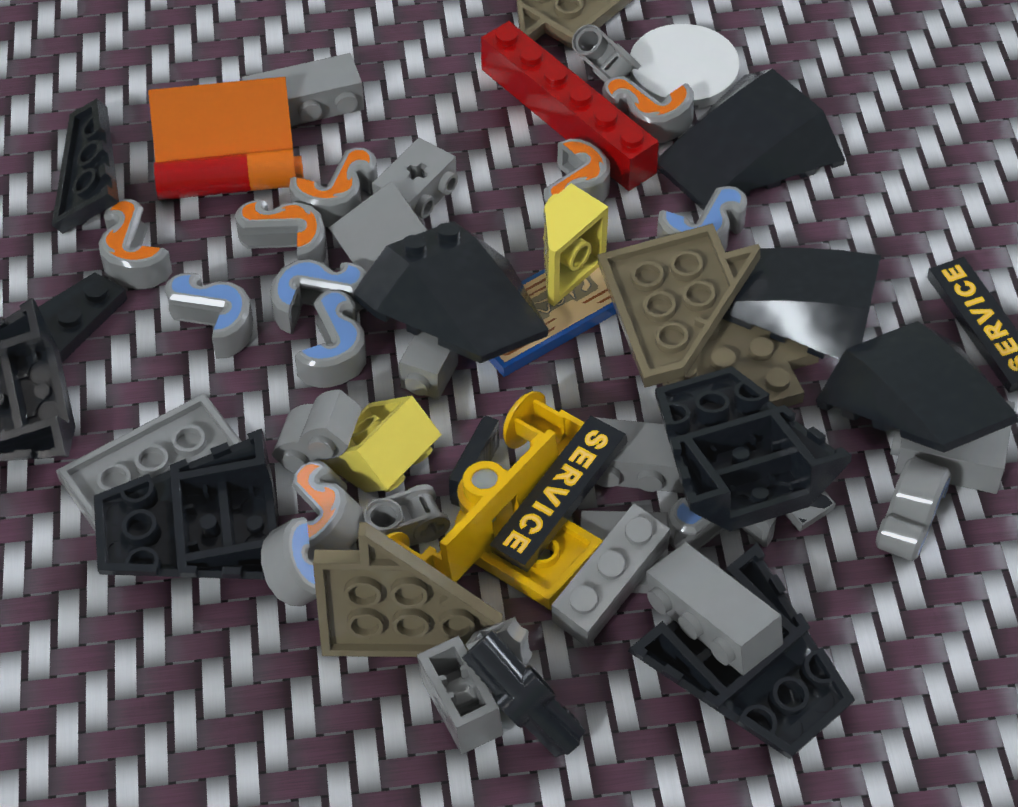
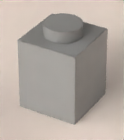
M421 331L418 336L414 335L399 362L401 388L407 389L415 395H425L439 400L458 365V353L438 345V338Z

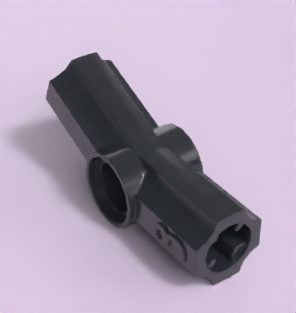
M493 629L463 655L462 658L467 665L473 669L475 674L481 678L480 680L495 694L493 698L504 713L518 727L522 728L525 726L555 757L563 754L568 755L580 745V739L585 733V729L578 719L555 698L556 694L539 673L530 665L525 666Z

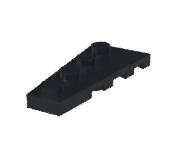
M97 98L69 115L52 226L62 234L76 226L85 224L90 218L119 203L108 108Z
M94 272L38 307L59 349L62 363L127 300L126 290L123 287Z

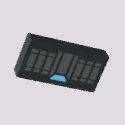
M486 415L481 419L449 476L451 504L460 507L457 489L465 470L476 462L492 460L499 447V420Z

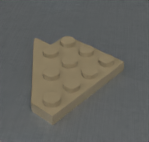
M516 0L519 29L534 41L546 33L573 49V35L581 26L592 24L600 28L633 0Z
M712 223L597 255L599 268L645 388L686 376L760 260L759 244L725 253Z
M721 319L686 376L664 382L662 385H669L732 366L770 394L769 401L777 407L782 405L789 407L803 403L805 393L793 370L819 362V357L807 353V346L790 339L782 343L770 338L771 332L754 326L749 330Z
M359 522V550H314L313 568L322 656L417 657V654L458 635L468 651L466 643L474 632L503 621L502 613L367 522Z

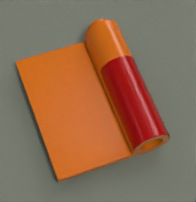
M286 77L148 90L155 153L154 176L158 200L287 188L290 185V178H304L302 156H294Z

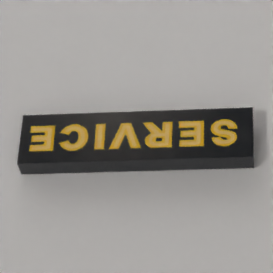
M964 257L929 268L928 280L1008 393L1018 390V330Z
M590 415L490 543L492 553L528 572L628 442L626 433Z

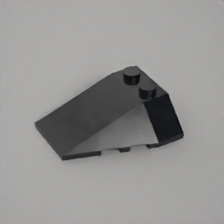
M454 221L442 223L433 229L416 235H409L403 240L387 245L353 292L354 300L374 317L384 322L389 321L391 317L405 323L407 332L417 336L421 331L438 338V345L479 363L548 336V328L509 260Z

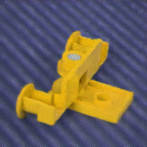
M532 391L524 394L513 404L506 416L503 426V438L506 445L511 449L519 448L529 441V450L509 470L492 461H479L465 470L457 489L461 509L457 514L454 527L439 542L440 551L437 553L436 549L429 546L422 554H419L410 548V540L407 534L393 532L386 536L454 582H457L475 563L551 610V605L604 540L567 520L546 548L551 550L553 555L544 560L537 559L528 572L492 553L490 543L585 422L562 409L558 412L547 406L545 396L541 392Z

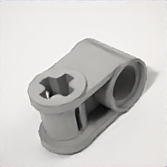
M587 24L581 26L573 35L572 48L593 68L592 71L604 82L613 77L627 76L633 69L638 70L641 66L622 46L613 42L595 25Z
M427 484L416 485L407 491L375 499L365 507L364 522H367L385 535L393 532L407 534L410 546L422 542H431L440 538L448 531L451 524L448 516L440 512L435 502L437 496L434 488Z

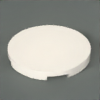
M671 24L656 28L643 35L634 44L630 53L641 65L638 70L633 69L630 72V80L660 103L666 99L667 95L687 83L694 91V105H696L697 109L714 105L737 83L740 63L736 49L724 36L703 26Z

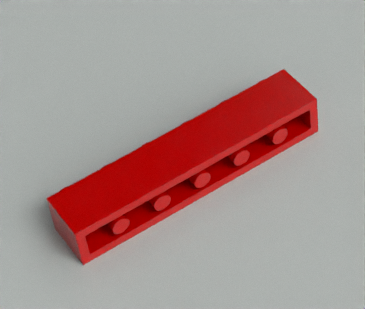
M508 21L481 37L482 70L566 140L581 139L601 149L610 161V177L627 191L632 190L657 174L659 141L513 23Z

